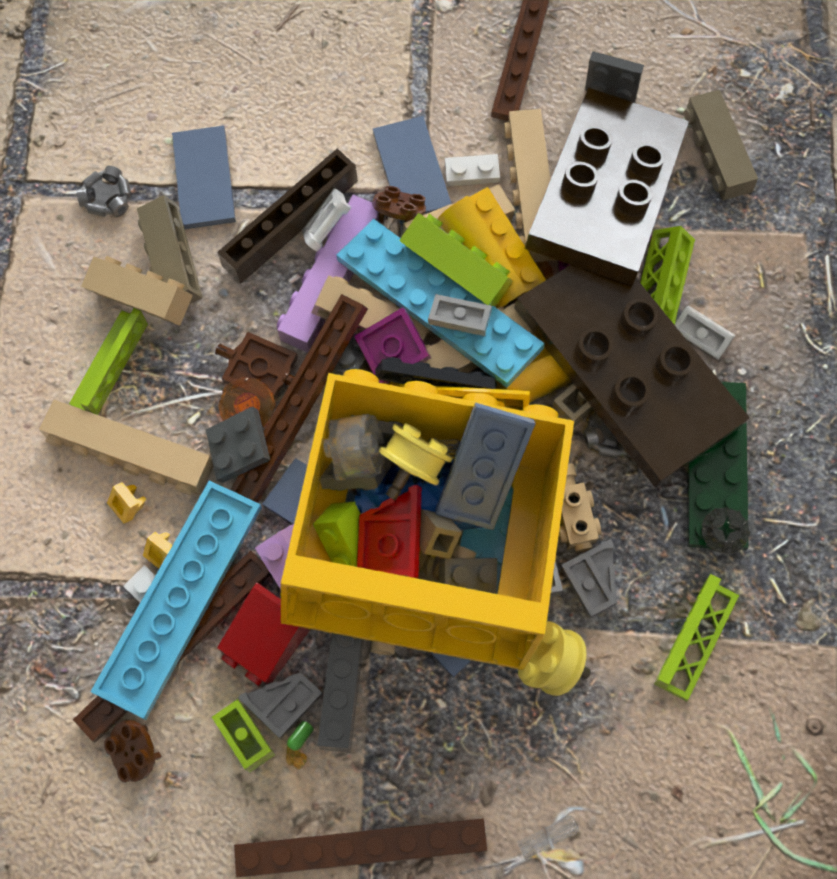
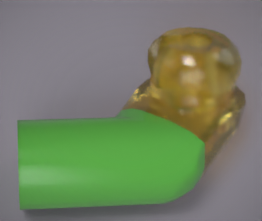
M302 721L287 740L285 760L289 766L292 765L297 770L302 769L307 761V755L300 751L302 745L314 731V728L306 721Z

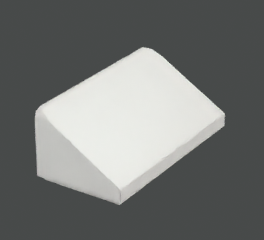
M690 306L685 307L675 323V326L686 340L719 360L736 336Z

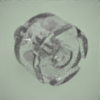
M362 414L329 421V439L324 440V452L328 458H332L336 480L355 479L383 473L385 456L379 452V443L384 442L379 422L374 415Z

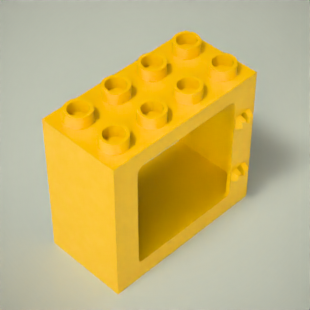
M347 370L343 373V376L328 373L281 579V623L524 670L545 635L574 421L558 418L559 414L556 410L544 405H529L524 407L522 411L501 407L494 397L483 393H469L463 399L439 395V391L435 386L421 381H410L405 383L403 387L379 383V379L374 374L365 370ZM475 402L534 419V429L511 484L513 495L497 594L331 562L313 523L331 504L346 502L348 489L342 491L322 489L319 478L340 449L346 448L351 415H367L375 420L384 422L397 421L403 425L406 422L420 430V437L429 442L431 438H434L446 445L449 449L447 454L453 457V459L455 458Z

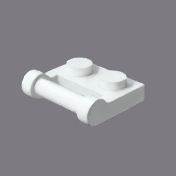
M336 188L331 191L302 230L305 243L317 252L323 246L322 241L343 214L346 215L351 209V206L346 203L344 195Z

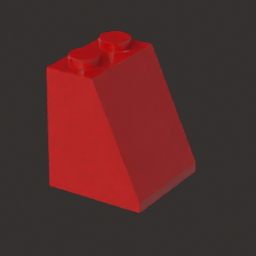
M256 582L217 649L223 654L220 658L223 662L233 669L239 665L247 671L244 676L259 687L261 683L267 685L275 680L311 629L282 624L281 599Z

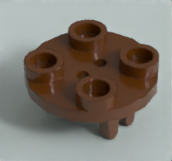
M386 186L384 192L375 194L372 201L374 209L379 212L378 222L382 224L389 217L405 220V223L414 219L418 213L425 215L426 198L423 195L404 193L395 186Z
M128 719L117 723L112 729L110 737H107L104 741L105 751L111 756L118 778L124 783L129 781L137 782L147 778L153 770L155 761L162 758L160 752L154 753V746L147 732L149 731L147 726Z

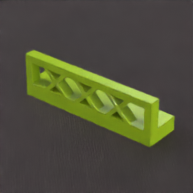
M682 226L653 230L640 281L647 292L648 289L657 283V288L651 294V297L674 325L695 239ZM669 237L668 242L659 249L661 238ZM663 259L662 266L653 273L654 266Z
M133 308L131 313L121 310L69 405L96 415L99 414L148 325L141 310Z
M712 574L705 580L654 682V685L686 702L739 597L738 594L720 586L721 579ZM715 592L730 599L725 609L714 612L711 605V599ZM722 615L718 622L716 616ZM711 618L715 631L713 635L701 638L698 626L701 620ZM695 634L696 640L691 641ZM709 641L705 649L703 642ZM698 644L702 657L700 661L688 664L685 652L688 646ZM682 660L683 666L678 667ZM696 667L692 675L690 668ZM685 670L689 680L685 692L670 684L674 674Z

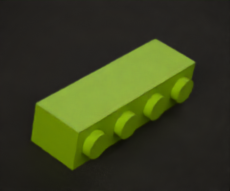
M418 213L399 241L486 305L495 307L513 283V280L507 277L510 271L498 262L493 266L486 262L485 258L488 255L477 247L473 246L471 250L462 244L465 239L452 229L449 233L443 231L440 228L443 223L431 214L425 218Z

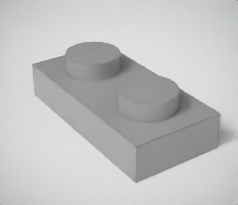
M435 294L428 323L429 325L485 336L492 313V306Z

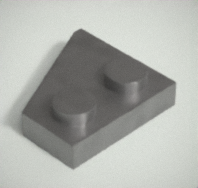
M611 539L561 565V570L590 619L617 604L613 542Z
M299 672L287 677L285 680L272 682L250 693H243L238 698L281 740L321 698L323 693Z

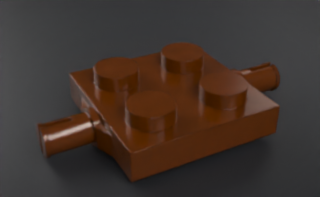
M250 332L246 333L241 344L234 350L221 343L218 344V348L215 350L216 355L229 360L228 368L221 378L223 383L243 392L253 393L261 400L265 399L266 401L267 397L269 400L271 395L274 403L280 390L285 385L289 386L294 378L291 375V370L298 359L297 353Z

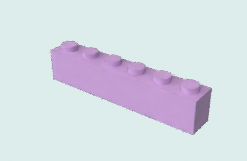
M352 195L348 202L351 206L350 211L346 215L343 214L328 233V240L324 247H321L316 252L313 267L307 269L304 273L299 292L295 291L289 302L290 308L286 315L282 314L277 322L276 328L280 341L307 353L326 322L325 319L312 314L311 311L328 275L331 277H341L349 283L354 274L337 261L336 255L373 219L376 221L379 219V212L374 209L372 202Z

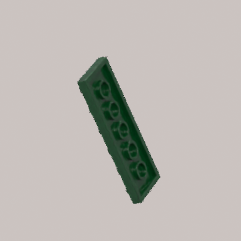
M721 382L747 413L746 383ZM747 422L687 465V547L744 551L749 548Z

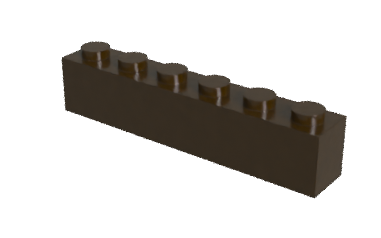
M339 149L334 150L217 252L222 267L240 284L243 283L303 230L334 188L344 194L358 182L356 164Z

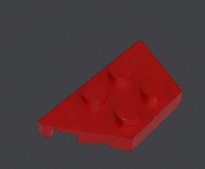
M413 485L408 488L409 491L398 496L397 500L389 498L382 502L378 508H371L359 515L357 567L419 579L422 487Z

